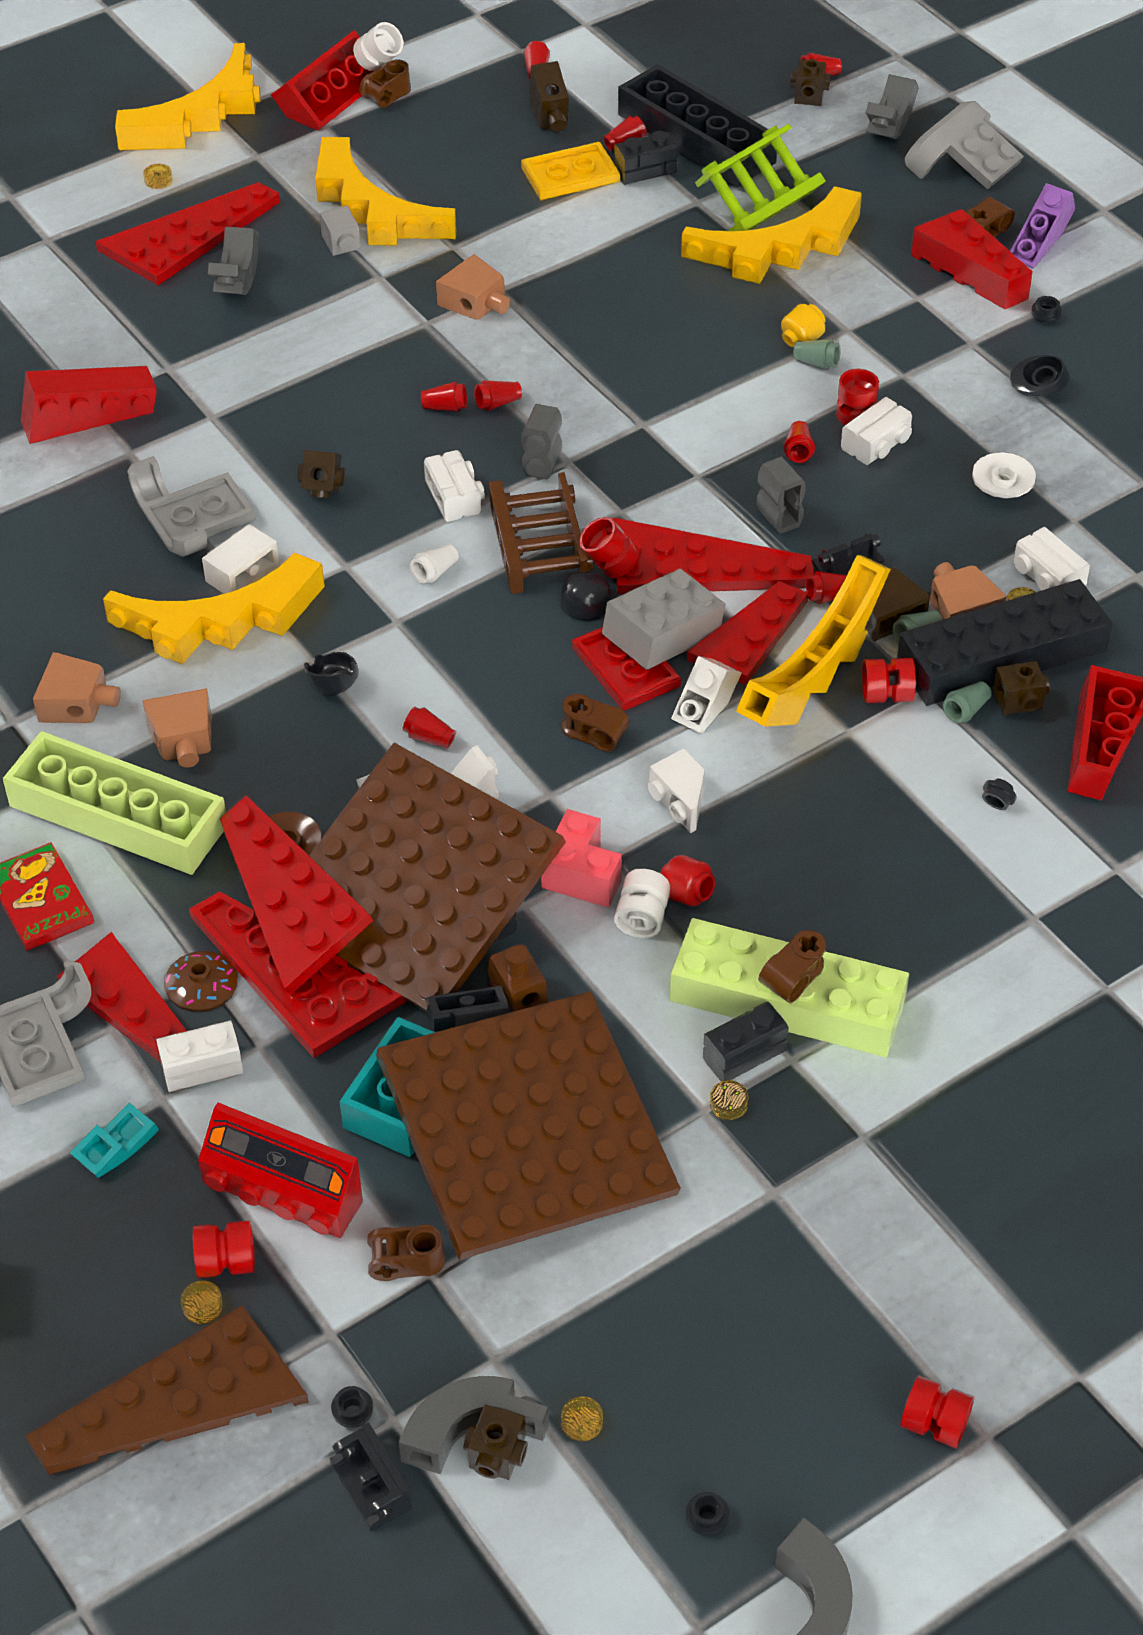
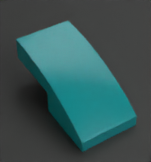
M129 1102L104 1129L97 1124L70 1154L99 1178L131 1157L159 1131V1128Z

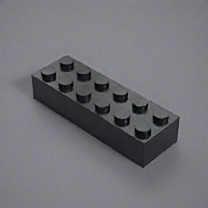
M658 64L618 86L619 116L624 119L629 116L632 118L638 116L642 120L646 132L650 135L656 131L669 132L677 144L678 151L703 167L714 161L718 165L763 139L762 134L768 130V128ZM772 144L763 148L762 152L772 166L777 162V152ZM752 156L741 162L751 178L761 173ZM731 168L721 173L726 181L736 187L741 185Z
M1081 579L900 632L897 658H913L916 677L915 690L925 705L930 706L945 701L948 693L980 681L986 683L989 687L994 686L997 667L1037 661L1040 670L1044 671L1106 652L1113 623Z

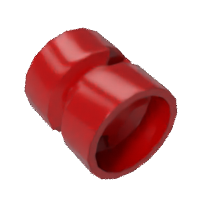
M857 368L850 369L840 376L836 416L843 425H847L877 403L879 379L873 372Z
M610 517L595 519L584 528L580 535L579 544L581 549L610 578H618L627 574L638 561L640 554L638 547L629 537L624 535V531Z
M893 658L890 664H887L884 659L863 660L862 690L865 703H885L888 697L893 702L914 701L916 677L913 658ZM889 676H894V685H889Z
M250 1220L228 1222L224 1231H221L217 1225L212 1224L193 1226L194 1262L198 1279L216 1277V1275L222 1273L224 1268H227L232 1275L255 1273L254 1241Z
M918 1375L907 1399L900 1427L922 1436L928 1431L932 1432L934 1441L957 1449L966 1429L975 1396L954 1388L944 1392L942 1391L941 1383Z

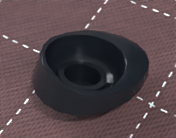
M1052 355L1027 358L1018 363L1010 374L1011 385L1018 393L1035 397L1051 395L1061 391L1070 379L1063 360Z

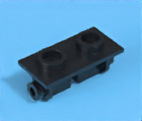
M867 533L863 537L852 540L849 547L844 543L830 549H823L822 553L812 560V564L819 572L848 575L857 555H862L879 564L885 560L877 551V547L881 545L879 536Z

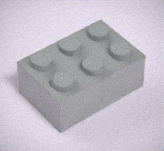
M678 569L608 601L602 634L647 670L691 649L720 627L726 603L682 569Z

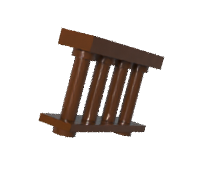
M565 472L558 473V490L510 495V492L504 493L502 480L489 482L490 508L510 594L522 593L523 579L528 578L531 574L576 568L578 573L593 570V560L581 549L579 544L581 533L573 506L576 501L573 484L568 485ZM560 502L562 508L561 512L516 517L515 514L510 515L509 513L512 512V508ZM566 524L568 531L566 534L521 539L520 536L515 537L518 530ZM572 546L574 556L529 562L526 559H520V556H523V552Z

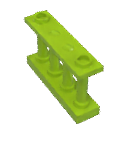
M789 123L780 129L777 125L771 127L762 134L764 138L719 165L714 161L701 170L703 176L695 182L697 187L711 180L734 216L733 222L735 225L728 231L752 230L810 195L826 182L821 172L811 178L808 174L804 175L781 137L792 129ZM772 144L795 181L793 183L795 187L791 190L788 186L785 187L762 152V149ZM752 156L773 189L775 200L770 202L768 198L764 199L741 163L743 160ZM730 168L733 170L754 203L753 209L755 212L749 214L747 210L744 212L721 173Z

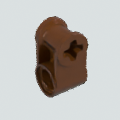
M400 59L391 60L378 70L366 75L359 86L360 94L365 98H372L381 108H386L397 99L407 95L411 91L408 63Z
M992 197L985 198L980 204L967 211V214L994 238L1006 232L1015 218V211Z
M572 694L562 704L565 718L562 721L561 728L565 736L592 745L601 751L608 752L614 750L630 723L629 717L622 709L609 706L582 694Z
M804 930L797 933L780 952L773 955L765 963L759 974V982L788 1003L796 1001L823 971L824 959L822 956L826 949L824 937L813 930Z
M422 1224L400 1228L382 1227L371 1231L367 1236V1244L372 1250V1261L368 1265V1274L375 1280L391 1281L407 1277H429L436 1275L445 1266L446 1258L440 1231L432 1225ZM423 1249H432L428 1252H420Z

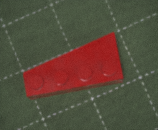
M963 209L914 227L911 256L915 259L921 260L924 258L931 262L930 267L936 271L945 270L954 275V281L961 285L966 284L975 287V293L1004 310L1029 300L1033 271Z
M147 366L26 371L21 423L29 444L151 414L154 411L157 387Z
M1091 665L1080 691L1067 792L1102 800L1143 717V677Z

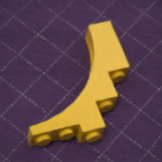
M234 43L232 54L224 68L199 89L163 104L139 109L117 110L115 129L119 150L186 149L187 137H191L192 132L221 131V121L226 120V115L255 114L256 103L261 101L260 86H255L254 74H250V71H252L251 54H246L245 43Z
M350 137L321 138L315 176L317 202H341V207L348 206L357 223L367 224L368 245L397 246L398 238L456 239L455 208L431 207L392 196L376 187L357 168L351 155Z
M834 186L822 202L805 214L776 226L756 230L712 231L686 226L682 232L681 257L732 269V277L760 284L771 263L799 270L810 250L838 256L860 217L862 193Z
M294 552L277 569L254 583L236 591L211 598L189 601H155L135 598L110 590L103 598L107 622L115 627L124 628L136 633L144 639L153 640L156 654L165 659H171L183 664L204 639L209 640L215 645H221L233 650L254 625L265 631L283 636L325 587L323 566L318 561Z
M857 555L835 599L804 643L779 667L760 678L749 680L736 712L764 727L798 724L810 694L827 693L839 663L855 662L868 633L865 630L866 624L891 569L862 555Z

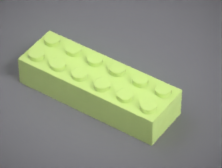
M40 731L3 777L10 807L193 875L224 832L220 822V818L226 813L223 797Z
M692 918L671 972V1002L736 1018L747 1011H753L755 1007L768 1001L786 1021L789 1027L788 1032L888 1057L906 998L908 972L825 952L822 956L824 959L822 973L804 990L796 1001L788 1003L761 984L758 978L765 963L773 955L780 952L789 942Z

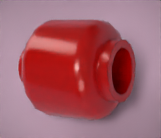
M686 855L675 856L663 866L660 872L670 883L668 899L690 907L698 906L703 901L708 900L715 888V878L710 866L703 861Z

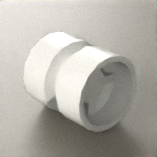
M381 22L357 39L353 49L354 56L363 68L375 71L399 55L403 49L404 42L401 33L394 25L388 22Z
M635 869L626 875L621 898L614 916L616 926L623 933L637 938H650L658 934L670 894L668 879L662 874L649 869Z

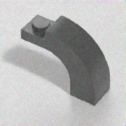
M892 74L888 75L880 103L868 102L866 115L869 119L867 133L892 139H898L901 136L910 118L919 89L915 79Z
M225 227L221 262H209L208 275L214 279V293L246 295L249 292L256 271L260 234L255 229Z
M477 1376L452 1382L428 1396L409 1418L399 1440L401 1462L441 1475L453 1445L467 1433L470 1425H477L485 1404L524 1415L526 1436L543 1441L549 1427L548 1406L542 1405L541 1402L532 1397H516L513 1379L497 1376Z
M803 1518L777 1548L775 1568L801 1588L811 1605L812 1615L797 1635H847L853 1599L852 1583L847 1565L834 1543L820 1529Z

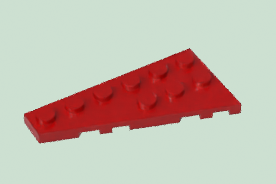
M257 182L95 241L97 251L152 283L160 285L223 242L225 227H245L280 203L279 192Z
M613 517L616 524L624 531V535L633 541L640 553L636 565L627 574L616 578L617 595L626 594L678 569H682L709 591L768 590L778 581L801 589L806 588L807 577L814 575L812 559L809 555Z
M246 795L220 818V822L284 989L291 995L374 920L361 905Z
M220 891L189 908L191 919L313 1058H316L406 1003V999L401 994L379 983L377 977L368 972L365 974L360 973L348 966L347 961L337 955L331 958L294 993L289 995L284 989L253 909Z

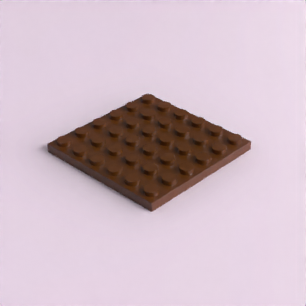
M394 742L309 856L361 905L374 920L336 955L346 960L348 966L360 973L365 974L368 972L378 978L379 983L390 990L398 992L406 1001L427 1013L426 997L456 993L460 990L566 841L561 834Z
M591 991L379 1047L377 1050V1059L459 1260L678 1195L681 1189Z

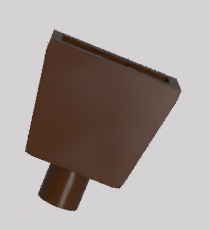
M525 945L512 946L507 950L493 954L489 958L487 986L488 988L502 986L508 1002L509 1013L549 1002L545 978ZM524 996L528 998V1005L522 1004Z

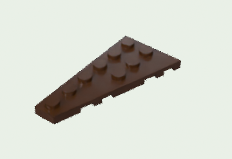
M241 1305L30 1432L25 1437L44 1470L50 1475L99 1461L100 1457L124 1449H126V1453L142 1449V1444L164 1439L165 1442L229 1425L230 1421L235 1418L256 1413L258 1417L272 1413L271 1408L289 1403L297 1406L309 1401L305 1390Z

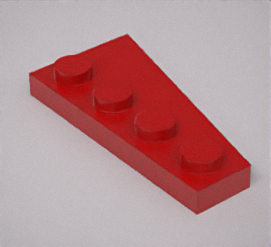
M778 581L688 650L687 661L695 664L698 656L719 661L742 672L738 682L746 685L807 604L808 592Z
M110 932L75 961L82 965L91 986V997L86 1006L161 1063L156 1039L186 1032L187 1030L114 934ZM64 971L57 976L58 981L63 976Z

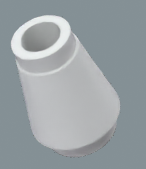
M448 544L417 553L410 563V569L414 578L420 583H433L458 561V552L454 546Z

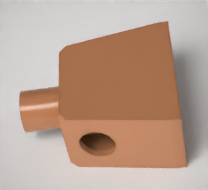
M475 254L436 281L437 305L469 318L480 319L491 310L504 314L510 306V299L505 296L503 275Z
M945 562L938 565L934 570L935 578L932 580L930 602L933 609L941 614L943 620L1006 601L1007 596L976 566L971 565L955 570L950 563Z
M53 652L33 697L38 722L91 723L95 720L100 705L112 707L119 705L121 690L120 687L106 685L104 670L99 664Z
M207 688L142 700L148 730L162 759L166 761L178 759L180 766L188 768L198 763V755L208 753L211 750L212 714Z

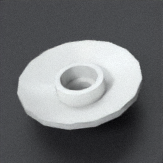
M1000 452L988 454L980 458L974 465L972 477L975 485L983 492L994 497L1013 498L1026 494L1035 485L1036 472L1026 459L1015 454Z

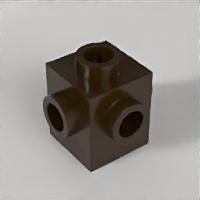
M814 59L799 60L797 71H792L790 87L795 88L794 104L822 106L824 90L829 91L831 74L826 73V62Z
M304 450L303 463L299 464L297 480L302 483L301 489L310 490V496L329 498V492L338 493L339 486H343L345 480V468L341 467L342 455L332 452ZM323 471V477L320 479L319 474Z
M1037 661L997 667L993 692L1003 715L1043 709L1045 695L1049 694L1050 685L1047 675L1041 673Z
M485 1404L477 1425H470L465 1436L463 1449L468 1451L469 1468L486 1478L495 1479L500 1477L510 1480L515 1465L521 1467L527 1453L528 1442L524 1441L526 1437L525 1416Z

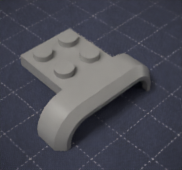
M976 101L961 103L926 131L905 156V164L915 175L923 179L934 164L947 152L988 190L1016 167L1024 156L988 124L991 115Z
M154 456L131 464L127 471L133 494L140 508L169 551L181 557L206 549L208 537L256 520L255 510L228 472L169 494L163 482L159 464Z
M70 960L65 961L64 974L54 985L0 1005V1080L12 1108L85 1080L83 1069L62 1024L77 1016L86 1007L91 997V986L80 963Z

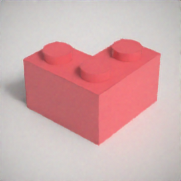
M567 809L556 830L557 833L564 837L566 843L541 876L542 888L609 908L622 882V854L600 848L601 818Z

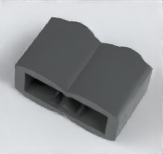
M535 404L522 431L521 443L525 450L522 457V468L526 476L548 480L562 450V439L558 433L562 425V416L557 407Z
M782 456L763 463L758 473V484L761 489L757 495L756 506L775 530L782 534L799 527L802 522L804 509L801 502L805 495L806 485L804 480Z

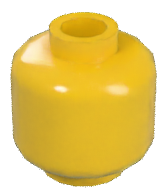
M813 304L797 305L781 321L784 342L793 348L797 341L817 340L825 332L826 319L824 314Z

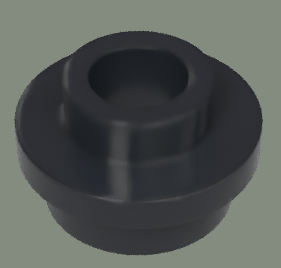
M1041 296L1032 305L1031 313L1038 321L1051 323L1061 317L1062 308L1060 302L1055 297Z
M1003 779L987 780L983 785V800L998 810H1006L1009 805H1013L1017 795L1013 791V786Z
M344 1387L332 1400L331 1411L333 1418L338 1424L347 1428H356L364 1425L373 1414L371 1396L360 1387ZM353 1405L360 1408L355 1412L345 1411L349 1406Z
M713 1492L699 1493L689 1501L686 1507L687 1523L698 1534L715 1535L721 1532L728 1523V1506L719 1495ZM708 1511L713 1513L715 1517L706 1520L701 1518L700 1514Z

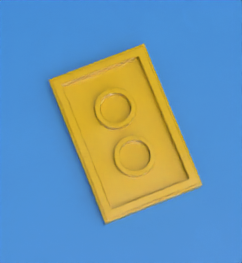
M601 142L521 160V168L540 200L620 182V172Z

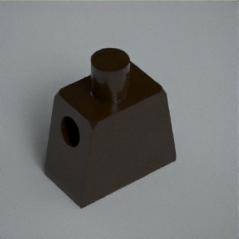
M554 61L531 65L530 107L536 121L542 130L563 131L568 124L569 97L559 63ZM547 86L550 90L551 95L548 94L545 90Z
M889 568L891 570L865 627L874 642L892 635L893 625L900 616L927 612L929 609L930 596L896 568Z

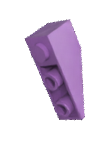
M1047 183L1045 184L1010 250L1026 266L1035 268L1063 234L1075 211L1073 193Z

